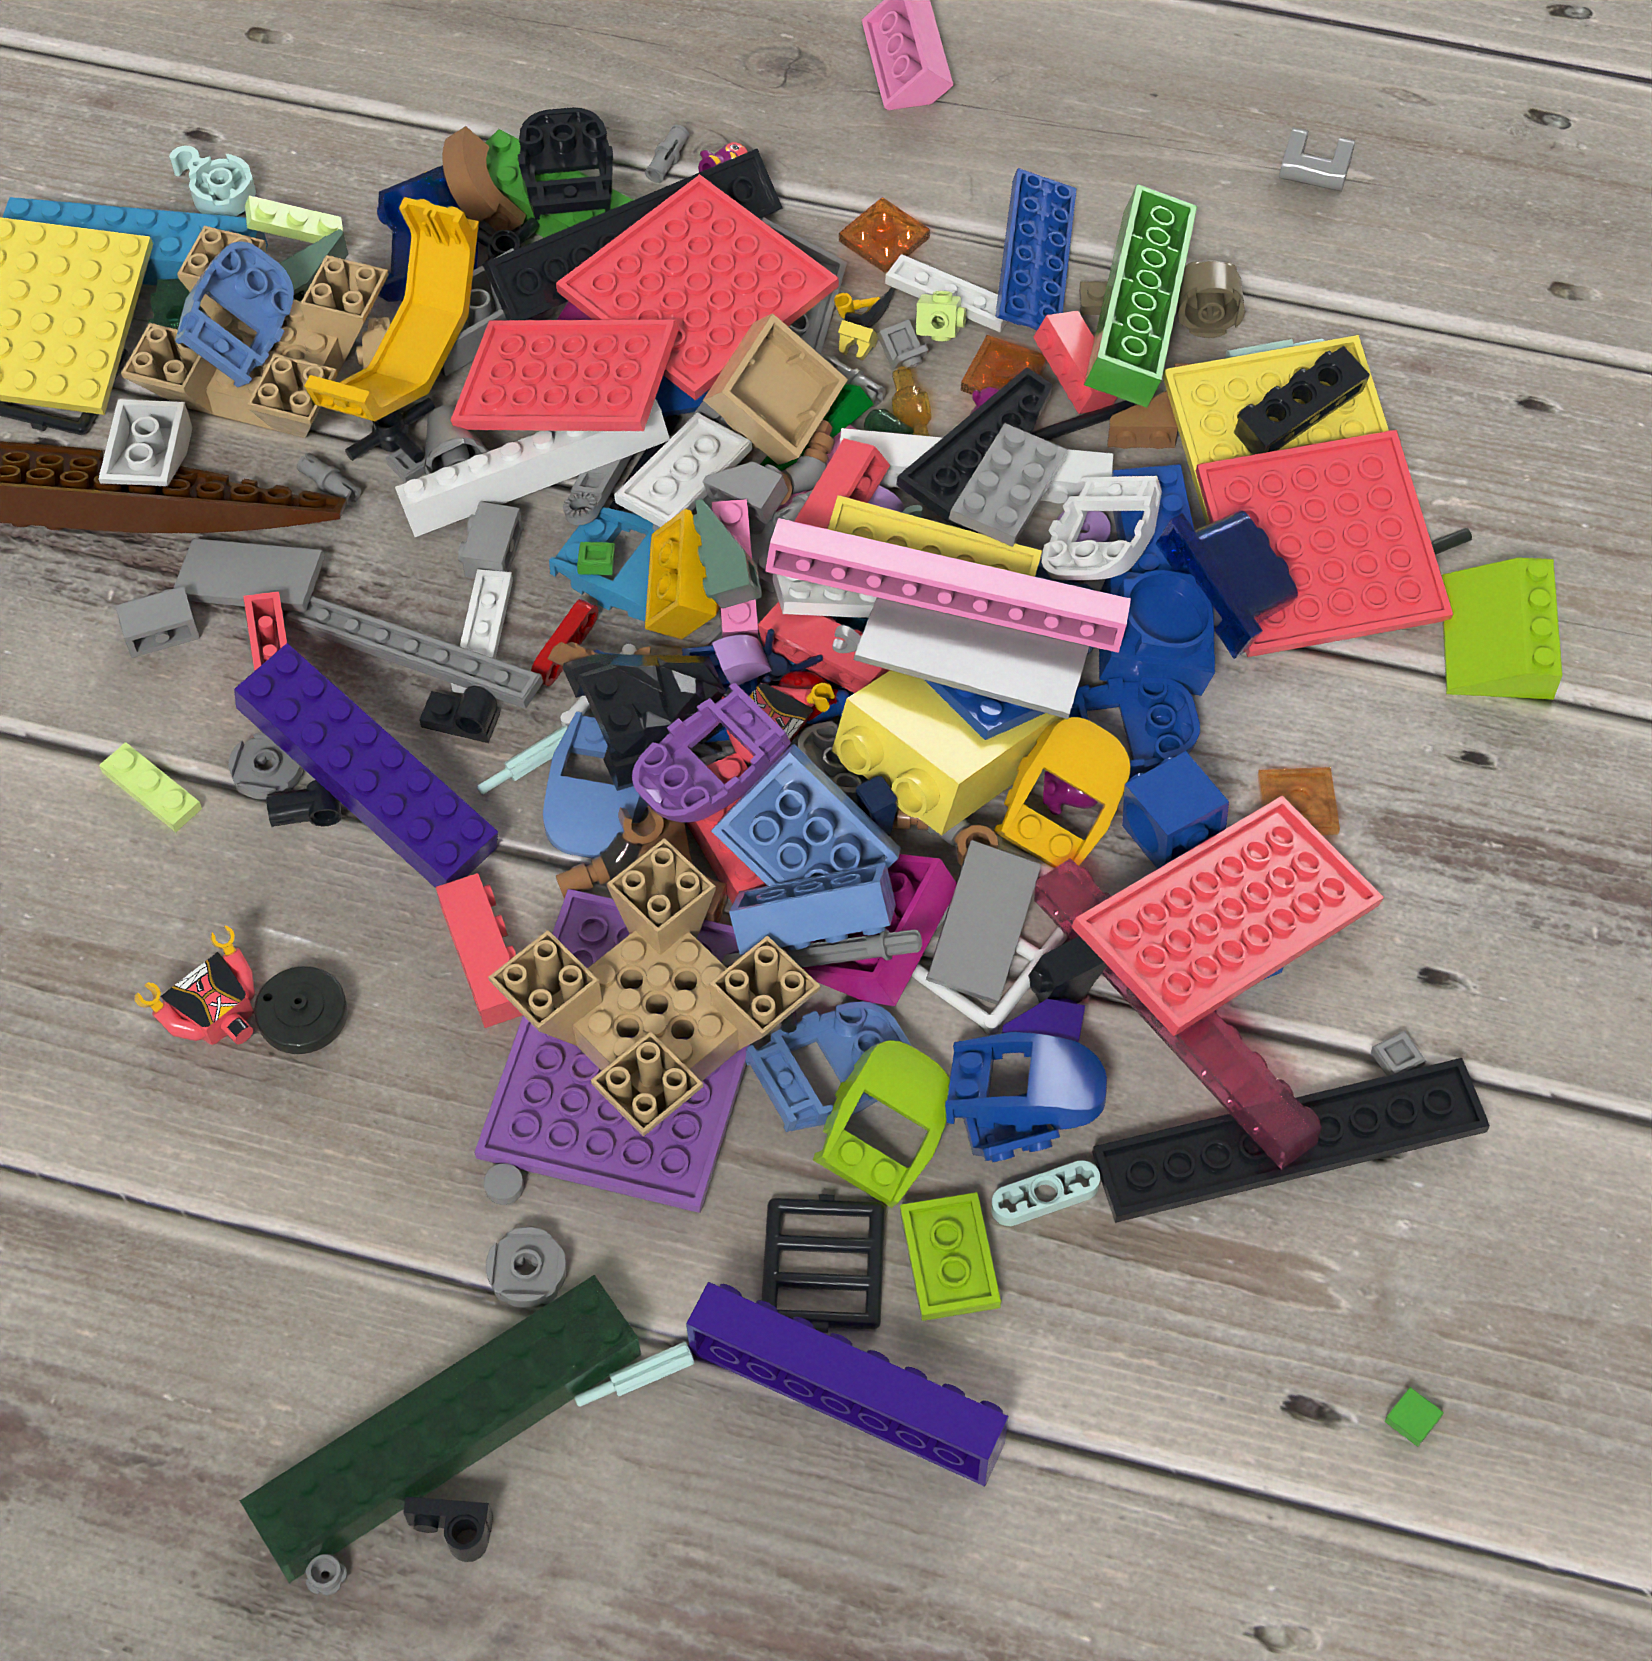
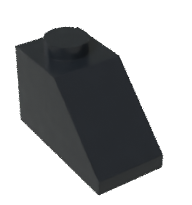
M1078 936L1041 956L1028 975L1030 987L1036 994L1039 1003L1046 999L1057 1000L1062 998L1080 1003L1107 965Z

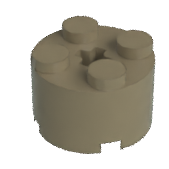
M1195 261L1185 266L1177 308L1179 322L1182 326L1184 324L1189 328V333L1202 338L1220 337L1226 334V329L1233 325L1236 328L1242 322L1245 314L1242 281L1234 264L1229 262L1207 261L1200 263Z

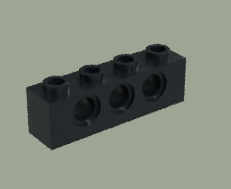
M1344 345L1333 353L1327 351L1317 359L1313 367L1308 370L1305 368L1300 369L1291 377L1288 384L1282 388L1279 386L1272 388L1264 396L1263 401L1256 406L1249 404L1241 410L1237 416L1238 422L1234 434L1253 455L1277 451L1363 392L1370 374ZM1320 381L1327 382L1331 386H1325ZM1294 399H1300L1305 404H1300L1296 402ZM1268 417H1275L1279 422L1272 421Z

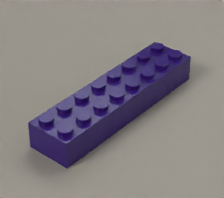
M288 643L234 689L236 709L435 888L467 877L497 849L498 831Z
M708 1282L686 1323L689 1348L692 1354L984 1487L1005 1445L1009 1416L1003 1414V1410L996 1404L984 1400L979 1403L967 1398L965 1393L954 1385L945 1383L941 1386L929 1381L927 1376L913 1367H905L903 1369L891 1364L890 1360L880 1352L874 1350L865 1352L853 1347L851 1341L844 1336L836 1333H831L829 1336L815 1330V1326L808 1320L801 1317H793L791 1319L778 1313L777 1308L768 1302L757 1300L755 1303L742 1297V1294L730 1285L720 1284V1286Z

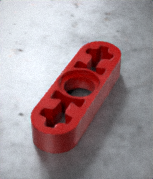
M579 599L570 609L532 665L531 671L541 674L542 684L551 686L563 671V666L548 660L553 647L560 642L565 644L574 642L581 645L597 620L598 606Z

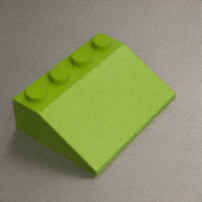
M1518 557L1442 574L1443 583L1453 612L1452 618L1443 622L1446 694L1554 700L1562 678L1554 559Z

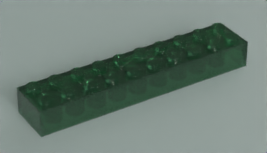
M593 1275L239 1501L287 1581L291 1583L305 1574L306 1568L315 1557L323 1554L334 1555L402 1511L406 1496L422 1498L573 1400L576 1395L585 1392L610 1376L609 1374L616 1372L639 1357L641 1350L638 1336L599 1280Z

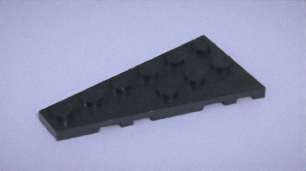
M1026 367L899 474L896 485L954 527L979 533L949 520L951 509L1004 423L1030 434L1032 433L1051 395L1053 384Z

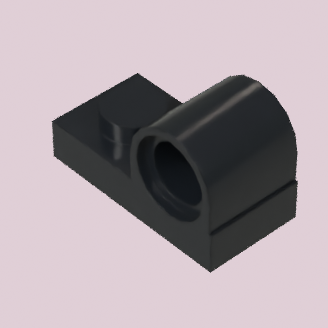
M479 687L466 688L462 698L431 691L419 721L421 728L489 743L500 712L495 697L490 692Z
M406 1496L403 1514L408 1525L413 1526L414 1530L424 1533H435L438 1531V1528H444V1537L452 1555L459 1561L473 1562L481 1558L486 1552L493 1522V1513L489 1503ZM471 1529L477 1532L475 1538L469 1543L461 1544L456 1542L457 1536L464 1530Z

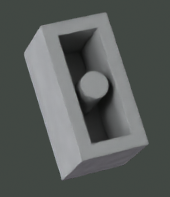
M479 502L475 515L471 514L468 520L466 542H461L458 552V561L463 563L465 577L475 578L477 569L509 572L523 530L519 508Z
M184 586L115 605L131 658L200 639Z

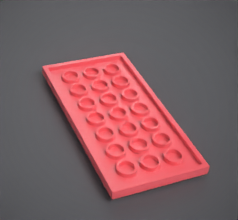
M1281 796L1075 918L1071 927L1173 1036H1176L1378 907L1384 897Z

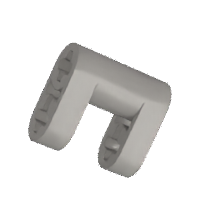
M1293 127L1283 157L1279 178L1342 192L1355 140L1339 137L1333 159L1304 153L1309 130Z

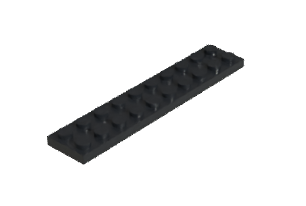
M758 149L749 151L482 264L506 319L527 320L568 302L566 298L557 292L556 282L699 174L759 219L783 209Z
M1458 1058L1093 1146L1092 1154L1096 1167L1100 1172V1179L1114 1221L1117 1223L1486 1133L1490 1124L1463 1058Z

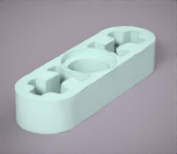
M1080 1160L1003 1186L992 1197V1216L1001 1225L1014 1226L1089 1200L1098 1192L1100 1172L1091 1162ZM1077 1174H1081L1084 1179L1090 1178L1088 1187H1083L1081 1183H1074ZM1041 1185H1049L1056 1190L1057 1196L1052 1201L1044 1202L1036 1197L1034 1191ZM1065 1186H1068L1067 1195L1064 1194ZM1024 1192L1028 1193L1030 1208L1027 1206V1200L1023 1201ZM1009 1199L1011 1204H1016L1015 1212L1010 1213L1007 1208H1002L1003 1200Z

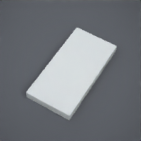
M697 412L614 494L615 503L661 527L682 510L688 509L692 511L696 507L695 500L704 499L708 495L702 482L707 475L735 467L752 450V442Z

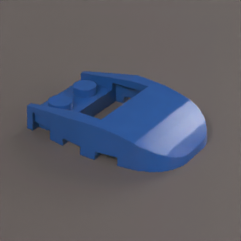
M1120 677L1108 679L1107 684L1089 688V685L1078 687L1069 717L1089 720L1087 711L1119 707L1132 760H1129V778L1136 774H1144L1168 757H1176L1185 751L1189 754L1200 734V722L1190 692L1182 684L1169 678L1142 677L1141 682H1123V678Z
M1007 1032L954 1042L948 1098L945 1102L947 1123L954 1124L955 1118H977V1127L994 1129V1125L997 1123L1015 1125L1016 1132H1032L1033 1125L1050 1124L1053 1129L1062 1130L1089 1124L1104 1110L1107 1093V1076L1104 1066L1089 1048L1076 1041L1044 1034ZM1024 1052V1057H1031L1027 1097H989L994 1060L1003 1059V1054Z

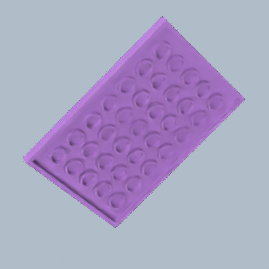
M572 889L567 890L552 932L586 968L590 967L630 935L613 899ZM704 920L697 940L721 963L725 955L739 953L733 926ZM523 1016L474 1152L476 1159L496 1164L507 1163L521 1170L701 1213L745 1071L746 1049L753 1045V1043L736 1052L702 1081L703 1088L643 1137L591 1084L590 1080L600 1073L601 1070L577 1046L539 1032ZM630 1035V1036H626V1037H627V1038H633V1037H635V1036ZM681 1037L679 1039L687 1040L689 1037Z

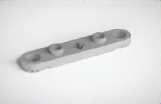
M632 455L579 475L571 489L570 496L564 501L565 504H563L566 520L570 524L585 525L596 519ZM580 507H586L585 511L583 509L581 510V513L579 512V510H577V512L575 510Z

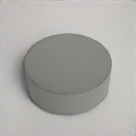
M507 1163L491 1167L484 1177V1188L487 1197L492 1202L500 1205L511 1204L518 1200L524 1190L523 1177L519 1169Z

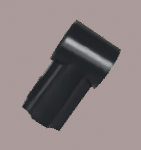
M316 780L310 782L306 789L267 794L266 797L271 827L308 821L315 826L325 827L335 825L342 818L341 802Z

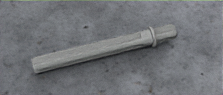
M886 929L880 934L847 938L834 943H827L826 941L811 943L810 946L799 950H789L788 946L780 948L800 967H809L883 957L884 960H891L894 955L919 952L922 947V939L918 930L890 933ZM739 953L727 954L724 956L722 964L728 968L743 955Z

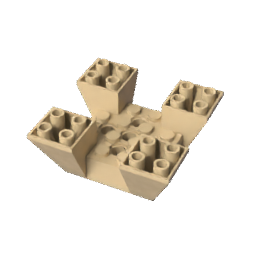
M204 226L177 273L178 278L188 291L191 292L211 261L229 244L248 242L266 253L265 240ZM326 255L303 300H293L290 314L285 316L282 329L284 333L280 341L273 345L268 353L270 355L265 362L253 368L249 376L252 380L248 384L237 388L233 385L235 381L184 343H176L177 329L152 323L148 324L121 372L122 377L169 401L185 402L188 409L306 438L322 406L315 405L304 385L310 375L331 381L336 380L389 275L388 270ZM205 294L200 302V306L208 316L250 347L257 332Z
M665 838L607 883V888L630 935L599 960L586 968L547 930L488 977L489 981L539 1032L577 1046L601 1070L600 1073L590 1080L591 1084L643 1137L703 1088L702 1081L736 1052L763 1038L820 990V985L768 936L728 968L697 940V937L716 891L715 885ZM632 1035V1036H635V1037H633V1038H627L626 1036ZM681 1037H689V1039H687V1040H685V1039H679V1038H681Z

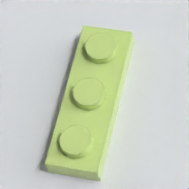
M249 196L245 203L248 229L313 244L338 229L343 231L342 219L339 216Z
M126 742L99 765L105 776L175 833L202 810L200 802Z

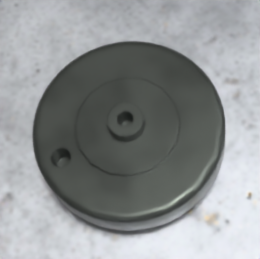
M298 966L277 973L263 985L255 1001L254 1015L261 1035L272 1047L285 1053L306 1054L320 1050L336 1039L346 1023L348 1004L343 988L334 976L316 967Z

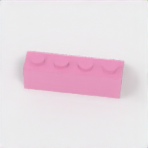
M883 0L861 20L885 109L894 110L930 105L953 86L930 0Z

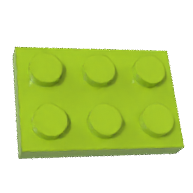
M978 1192L900 1205V1215L921 1321L1001 1308V1299Z

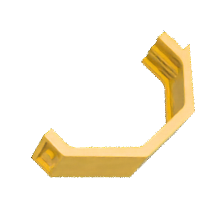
M404 197L399 209L411 232V247L404 299L368 367L339 383L313 375L309 376L304 387L315 405L377 421L429 394L469 314L479 221L466 218L464 212L456 207L449 206L446 208L432 204L425 199L415 200Z

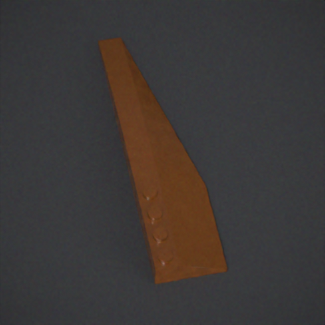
M0 441V523H9L15 527L33 525L45 526L49 530L71 528L129 533L235 532L338 520L341 518L347 505V498L311 491H303L299 495L292 494L289 487L281 485L264 489L259 488L258 481L244 478L241 484L229 482V475L184 466L178 468L168 486L103 484L99 482L104 458L102 450Z

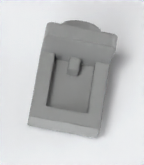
M909 319L880 330L877 333L892 370L903 367L906 371L917 367L923 363L922 358L929 351L926 344L920 345Z

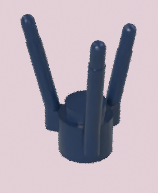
M769 629L766 636L764 653L772 671L759 676L760 683L776 686L785 674L809 668L821 662L823 656L817 655L790 666L782 655L773 654L772 648L775 631Z

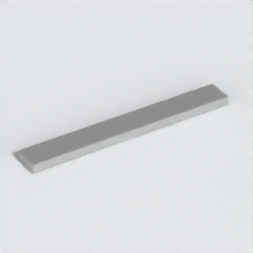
M311 596L306 612L289 611L284 618L287 626L464 688L479 687L485 689L496 699L525 709L543 683L541 674Z

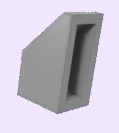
M749 462L707 475L702 481L708 496L716 501L747 499L748 516L765 524L769 523L788 493V488L780 470L769 464H766L764 467L755 462Z

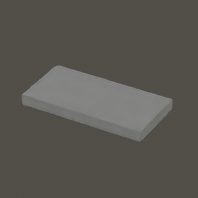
M193 538L173 589L184 586L187 597L191 602L244 607L243 596L279 591L282 610L306 612L325 556L323 551L319 549Z
M973 840L970 841L926 977L927 981L996 1005L999 1003L1042 864Z

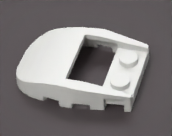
M1157 476L1082 477L1079 481L1083 488L1079 496H1069L1063 505L1065 511L1060 520H1053L1048 530L1052 535L1049 543L1044 544L1041 563L1053 579L1098 580L1121 575L1131 569L1137 562L1155 533L1162 494ZM1088 511H1144L1142 520H1139L1135 527V536L1131 542L1124 540L1114 542H1095L1093 540L1076 542Z

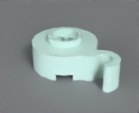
M180 146L170 153L169 157L175 176H180L184 170L189 169V188L195 208L202 214L238 216L245 211V203L248 197H255L256 189L249 165L243 159L231 154H226L227 159L211 160V156L200 158L198 150L191 146Z

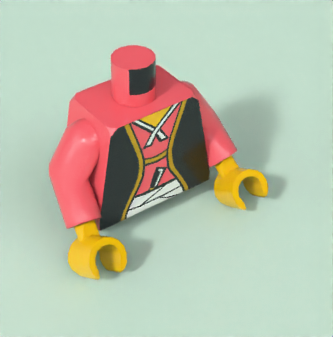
M760 683L749 697L786 732L790 742H792L808 721L813 711L811 707L815 704L818 711L826 712L830 707L826 698L833 699L835 695L832 687L827 683H819L812 689H795ZM730 688L726 691V693L723 695L721 699L725 698L732 692ZM726 730L735 753L738 752L744 762L751 764L750 760L754 756Z
M224 925L225 931L229 934V940L226 944L218 943L213 932L210 937L211 943L215 947L223 949L225 953L223 956L218 952L163 995H161L160 989L156 984L146 983L145 987L152 992V1001L144 1000L139 993L135 994L136 1004L143 1008L151 1007L153 1010L152 1015L172 1036L193 1041L203 1039L210 1045L217 1044L227 1035L238 1045L246 1042L251 1037L253 1028L246 1020L254 1012L250 1003L255 996L253 973L240 948H235L232 944L235 935L230 927Z

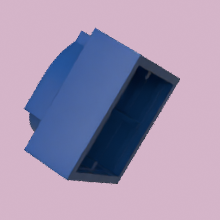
M1154 570L1143 574L1127 571L1121 575L1106 578L1100 592L1130 598L1131 601L1119 653L1099 648V680L1108 681V679L1122 677L1123 682H1141L1142 677L1169 678L1182 684L1190 694L1202 696L1215 674L1213 585L1196 583V575L1167 570Z

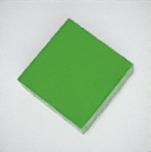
M580 542L577 562L578 574L613 575L615 543Z
M1410 1387L1388 1414L1384 1422L1419 1447L1441 1419L1444 1412Z

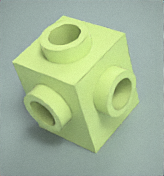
M935 291L933 295H921L917 302L916 335L931 336V339L935 341H949L951 338L956 337L960 327H965L966 308L961 307V297L952 296V293L949 291Z

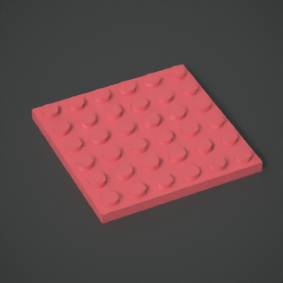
M700 174L556 282L557 292L592 320L675 319L679 330L663 376L694 400L698 399L712 387L754 322L773 313L789 327L839 287V278Z
M1397 430L1197 465V479L1247 657L1439 623L1452 618L1451 605Z

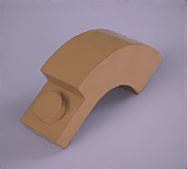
M465 126L446 138L443 146V169L450 192L460 209L469 219L479 222L484 220L496 231H511L523 224L526 214L505 197L494 185L486 163L489 146Z

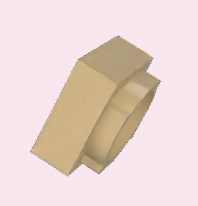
M772 313L752 324L703 401L721 415L736 433L749 439L752 442V447L759 448L779 465L799 458L848 379Z

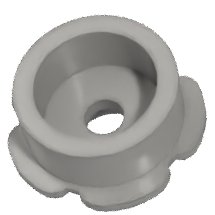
M319 1555L307 1565L305 1570L308 1578L306 1579V1585L314 1594L332 1595L340 1589L341 1582L346 1580V1567L343 1563H339V1558L335 1555ZM324 1572L330 1573L327 1579L322 1578Z

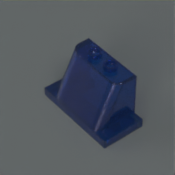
M1238 510L1196 530L1193 529L1184 514L1181 513L1170 520L1157 540L1156 545L1174 572L1187 566L1221 616L1222 621L1214 631L1233 659L1245 653L1262 633L1263 630L1258 625L1259 623L1295 601L1298 597L1297 587L1289 575V568L1284 559L1276 556L1270 547L1269 538L1265 531L1260 527L1257 528L1246 512Z

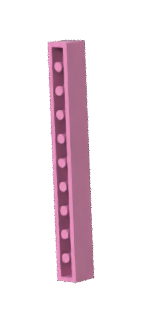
M780 518L777 520L770 541L765 572L1117 653H1119L1127 625L1131 601L1130 598Z

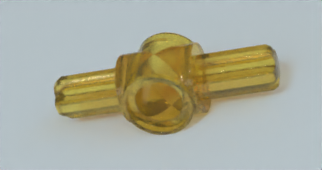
M900 366L898 370L892 373L896 393L892 396L895 423L897 426H901L903 430L908 431V435L929 436L926 426L931 421L928 394L926 391H922L919 387L915 386L911 370Z

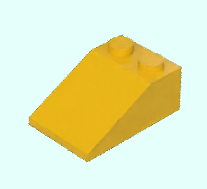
M682 510L652 533L650 545L645 629L681 640L714 618L719 610V605L712 598L709 599L703 587V578L707 576L706 569L702 565L698 554V547L702 545L701 536L695 529L691 510Z

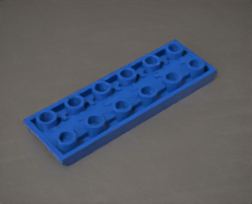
M1020 168L1016 170L1012 181L995 317L1017 325L1027 326L1037 331L1046 315L1063 313L1077 188Z

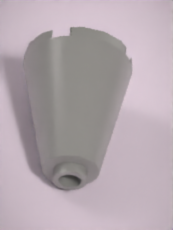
M438 407L428 416L425 475L436 472L443 467H449L468 460L475 455L489 452L473 430H466L452 425L450 420L455 410L454 407Z

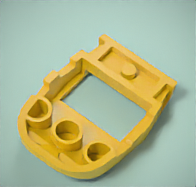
M1079 717L1058 719L1047 726L1036 740L1037 744L1027 757H1023L1017 768V777L1012 789L1008 791L1004 802L1008 809L1003 823L996 825L994 833L1069 876L1077 870L1107 832L1123 795L1125 783H1127L1130 775L1129 757L1120 741L1095 723ZM1043 769L1103 804L1085 840L1024 805Z

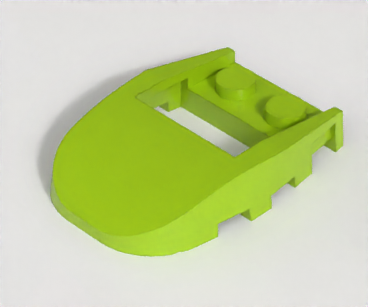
M889 1040L871 1046L855 1063L854 1070L846 1081L841 1082L835 1094L837 1098L832 1112L827 1116L823 1132L827 1134L823 1149L814 1154L813 1161L890 1208H893L899 1203L934 1156L946 1124L945 1102L948 1098L950 1083L948 1075L933 1059L906 1043ZM863 1092L927 1130L910 1167L906 1168L844 1130Z

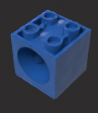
M1185 751L1176 757L1164 759L1157 767L1144 774H1136L1125 783L1122 826L1155 867L1159 869L1205 842L1211 835L1215 836L1225 830L1229 801Z

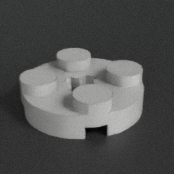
M262 731L253 734V739L248 740L246 743H243L242 740L234 747L228 765L235 787L241 794L254 799L266 800L267 794L292 791V788L301 778L303 768ZM266 760H271L273 765L271 769L263 771L257 767L258 764L264 765Z
M521 1227L506 1233L507 1237L503 1238L498 1244L495 1242L490 1248L486 1259L488 1281L497 1299L512 1306L523 1308L552 1302L557 1297L558 1290L563 1286L567 1273V1263L562 1247L557 1241L552 1239L548 1232L540 1228ZM524 1259H531L532 1265L537 1267L529 1275H522L521 1271L515 1270L516 1266L524 1264Z

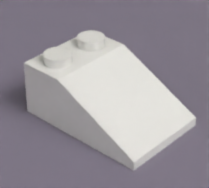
M118 399L99 475V482L103 484L168 486L187 455L193 429L185 402Z

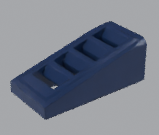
M877 776L856 786L858 806L890 837L897 809V797L884 778Z

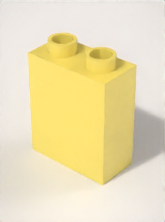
M890 670L846 699L831 751L854 774L863 775L868 780L882 776L897 797L899 809L910 817L919 818L942 836L1013 785L1018 774L1017 768L1023 757L1028 756L1045 728L1062 717L1045 713L984 740L924 679Z

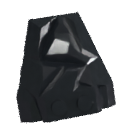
M594 654L566 662L562 667L575 697L586 696L608 746L603 760L617 791L634 786L632 772L635 763L652 743L659 744L670 733L667 729L669 725L678 718L683 722L698 712L697 706L709 698L714 703H717L726 693L709 656ZM719 723L698 743L702 745L725 729V727Z

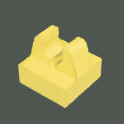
M842 320L838 331L840 334L839 351L847 355L849 347L857 342L858 352L856 357L864 360L872 347H876L878 341L877 333L873 329Z

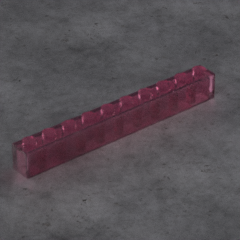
M1071 858L1038 879L1035 883L1034 901L1070 940L1079 936L1071 927L1075 918L1112 897L1107 892L1103 893L1094 883L1090 872L1084 867H1079ZM1108 966L1104 969L1102 975L1281 1170L1317 1144L1322 1126L1315 1112L1309 1107L1304 1108L1294 1097L1291 1087L1284 1080H1278L1268 1069L1264 1058L1258 1052H1252L1243 1043L1238 1030L1231 1024L1227 1025L1217 1015L1216 1010L1176 1036H1173Z

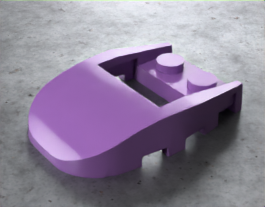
M735 682L729 685L732 692L717 703H714L709 698L697 706L698 712L683 722L679 718L667 727L670 733L659 744L652 743L635 763L632 772L634 788L658 815L676 822H695L717 813L742 797L791 744L786 732ZM719 723L754 756L750 760L752 765L739 778L734 776L726 784L690 750Z

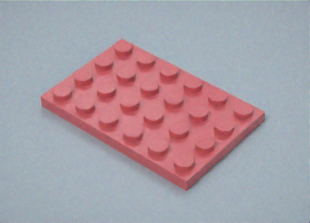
M675 319L489 320L450 421L453 426L466 430L644 431L679 330Z

